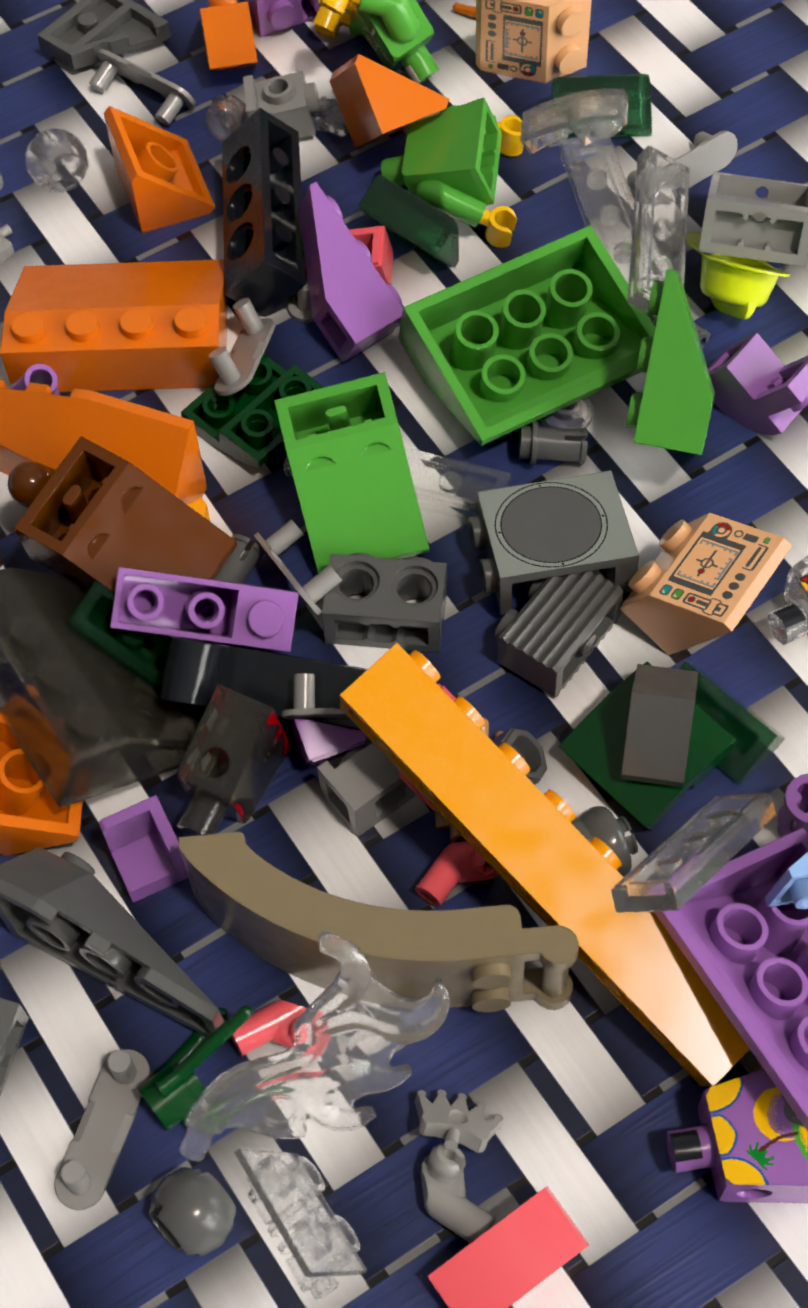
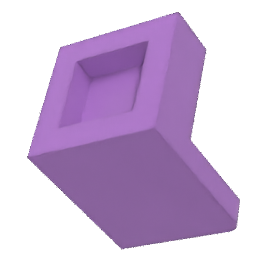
M157 795L99 821L109 851L133 903L188 878L180 853L179 842Z

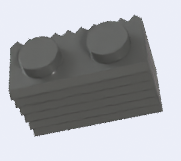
M592 571L534 580L528 593L530 600L520 612L514 608L510 609L496 628L494 637L498 640L497 662L554 698L558 697L567 682L572 679L574 673L578 672L580 666L585 663L594 648L598 647L600 641L611 630L613 624L617 623L621 613L619 608L622 606L624 591L619 585H613L609 579L604 580L600 574H594Z

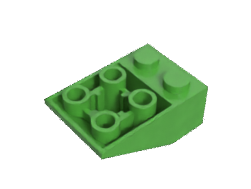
M667 269L664 281L655 279L653 281L647 314L658 317L654 337L646 336L642 339L637 371L647 374L643 393L635 392L631 396L626 428L636 429L633 443L702 455L715 391L680 273Z
M385 372L274 400L318 574L329 565L331 554L350 555L353 553H366L377 558L402 559L430 552Z

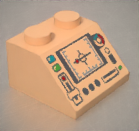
M476 0V66L480 71L541 83H548L587 67L592 0Z
M708 513L689 523L682 519L675 523L660 539L659 545L663 550L655 561L647 562L631 578L628 586L633 591L619 609L666 654L677 653L732 632L792 545L784 537L713 513Z

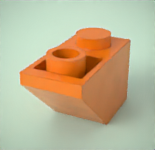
M208 0V7L200 8V22L209 72L257 65L258 60L249 3H238L237 0Z

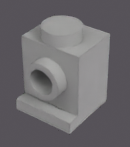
M303 71L257 82L254 81L253 75L243 77L248 118L259 108H262L297 130L299 138L316 134L313 114L321 112L320 99L315 82L306 83Z
M373 742L369 745L365 744L351 749L345 754L339 766L335 769L328 761L317 767L321 795L357 837L416 796L415 792L400 779L398 768Z

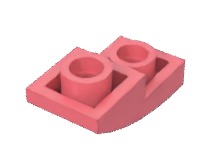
M546 1186L427 1277L448 1308H508L588 1247L589 1243L549 1187Z

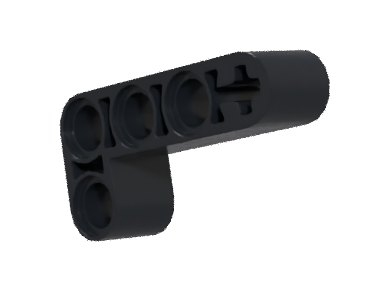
M170 636L160 698L201 706H218L219 699L212 705L210 702L217 687H219L231 708L269 715L273 711L275 716L281 717L282 710L293 709V675L308 673L315 675V708L340 709V694L367 669L225 643ZM351 719L310 720L360 730Z

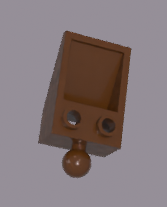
M82 436L53 475L45 465L35 461H27L17 465L11 471L8 478V490L11 497L18 504L29 507L14 527L29 558L111 604L114 601L118 567L215 579L237 547L236 540L132 463Z

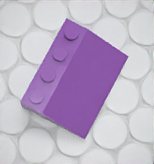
M801 828L654 895L648 904L808 1131V909H797L794 903L768 907L765 901L766 895L787 869L808 852V833L804 828Z

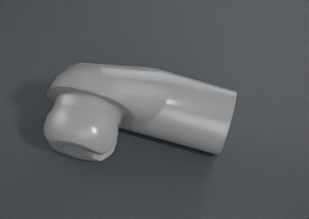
M444 1143L438 1144L432 1148L430 1155L424 1158L421 1166L420 1177L424 1208L431 1218L467 1242L472 1243L493 1227L496 1218L466 1199L463 1171L466 1161L462 1151L458 1148L450 1151L444 1147Z

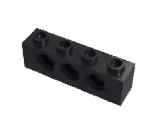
M259 108L222 142L225 295L235 302L249 298L255 311L266 317L306 285V275L298 206L302 201L299 132L262 108Z

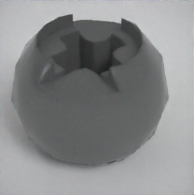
M181 1167L162 1179L152 1193L149 1209L151 1220L176 1251L183 1249L185 1255L194 1254L196 1256H204L224 1243L233 1229L236 1206L232 1199L209 1172L201 1174L200 1169Z

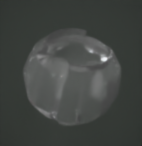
M51 128L37 133L28 144L24 157L30 179L47 192L63 193L76 188L85 177L89 165L83 142L77 136L64 129Z

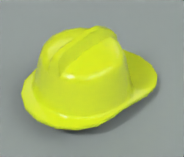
M689 231L684 233V240L698 251L701 232ZM699 252L702 254L701 292L711 299L714 307L720 312L742 320L749 319L756 307H761L767 302L779 276H790L788 272L774 268L765 261Z

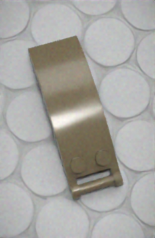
M242 832L179 837V849L195 900L203 911L220 928L245 948L270 964L306 982L339 994L371 1002L421 1008L472 1006V1009L478 1012H496L508 1008L511 1002L536 1000L540 1006L548 1010H558L566 1006L572 997L573 982L568 972L578 957L579 941L576 934L565 926L554 925L522 929L520 913L511 905L424 911L364 904L318 890L285 874L253 852L246 844L245 835ZM540 960L543 964V968L524 969L525 961Z

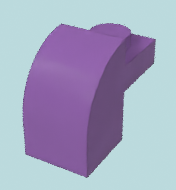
M758 333L726 347L708 367L715 391V405L726 416L755 433L764 435L781 434L801 410L808 405V356L784 365Z

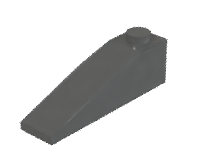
M37 847L0 864V917L13 936L207 1037L224 1023L219 1009L94 876L95 870L82 858L70 852H64L59 857L41 847Z

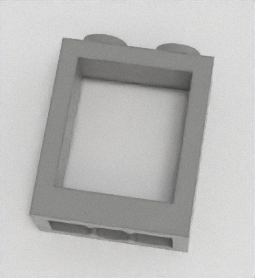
M713 171L698 252L806 267L808 259V184ZM759 187H766L769 193L766 197L761 198L757 196L756 190Z

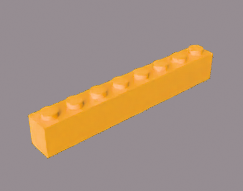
M396 643L340 694V709L547 926H565L576 934L579 941L578 958L683 1069L700 1086H714L750 1048L649 906L648 902L655 894L642 884L634 889L617 871L622 866V863L611 848L597 837H593L588 841L571 823L576 818V815L570 806L550 789L543 794L525 776L530 772V767L521 755L505 742L497 747L481 730L485 725V721L479 712L461 696H458L453 701L436 684L441 677L431 662L417 650L408 655Z

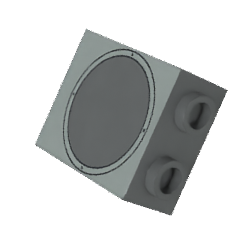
M611 470L477 492L478 515L469 517L470 536L473 549L484 550L486 559H480L482 584L485 594L495 592L500 615H504L512 609V584L605 569L608 579L613 585H619L624 591L623 595L630 594L633 591L628 584L638 571L639 553Z

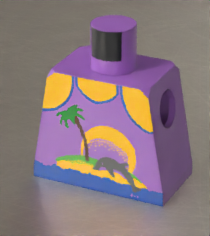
M764 1069L704 1090L698 1104V1116L701 1126L667 1131V1149L674 1173L711 1168L716 1194L720 1201L808 1203V1131Z

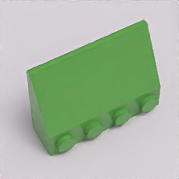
M590 225L403 307L398 339L423 382L482 446L640 373L637 371V363L642 339L646 336L654 337L655 326Z

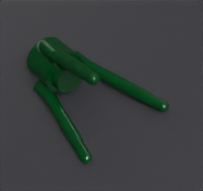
M245 1005L222 1023L210 1036L207 1037L195 1031L174 1055L149 1075L151 1078L137 1089L168 1131L183 1121L189 1131L192 1132L210 1117L307 1075L310 1072V1066L306 1062L299 1063L200 1105L197 1100L208 1091L193 1071L252 1016V1008ZM218 1008L223 1020H225L228 1015L225 1008Z

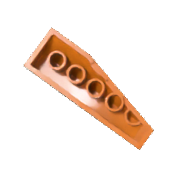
M0 379V471L9 476L17 465L27 461H35L45 465L53 475L82 436L129 461L187 505L203 497L207 484L193 420L91 390L74 388L70 396L53 395L52 390L47 384L30 382L26 390L23 391L9 389L4 380Z

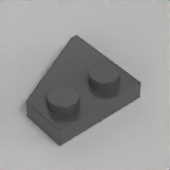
M81 0L37 34L42 51L76 70L100 62L97 57V52L100 49H105L119 56L166 41L171 37L169 21L133 0Z

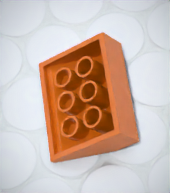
M224 259L24 266L4 314L0 354L10 385L24 375L32 365L45 364L56 372L59 392H72L74 388L91 391L209 388L219 377L209 358V354L219 347L226 348L228 297L225 295Z

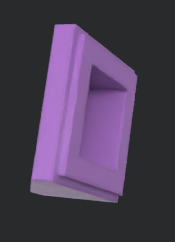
M299 718L293 719L291 723L305 767L309 766V768L322 764L325 761L345 756L351 749L363 746L367 741L365 734L360 730Z

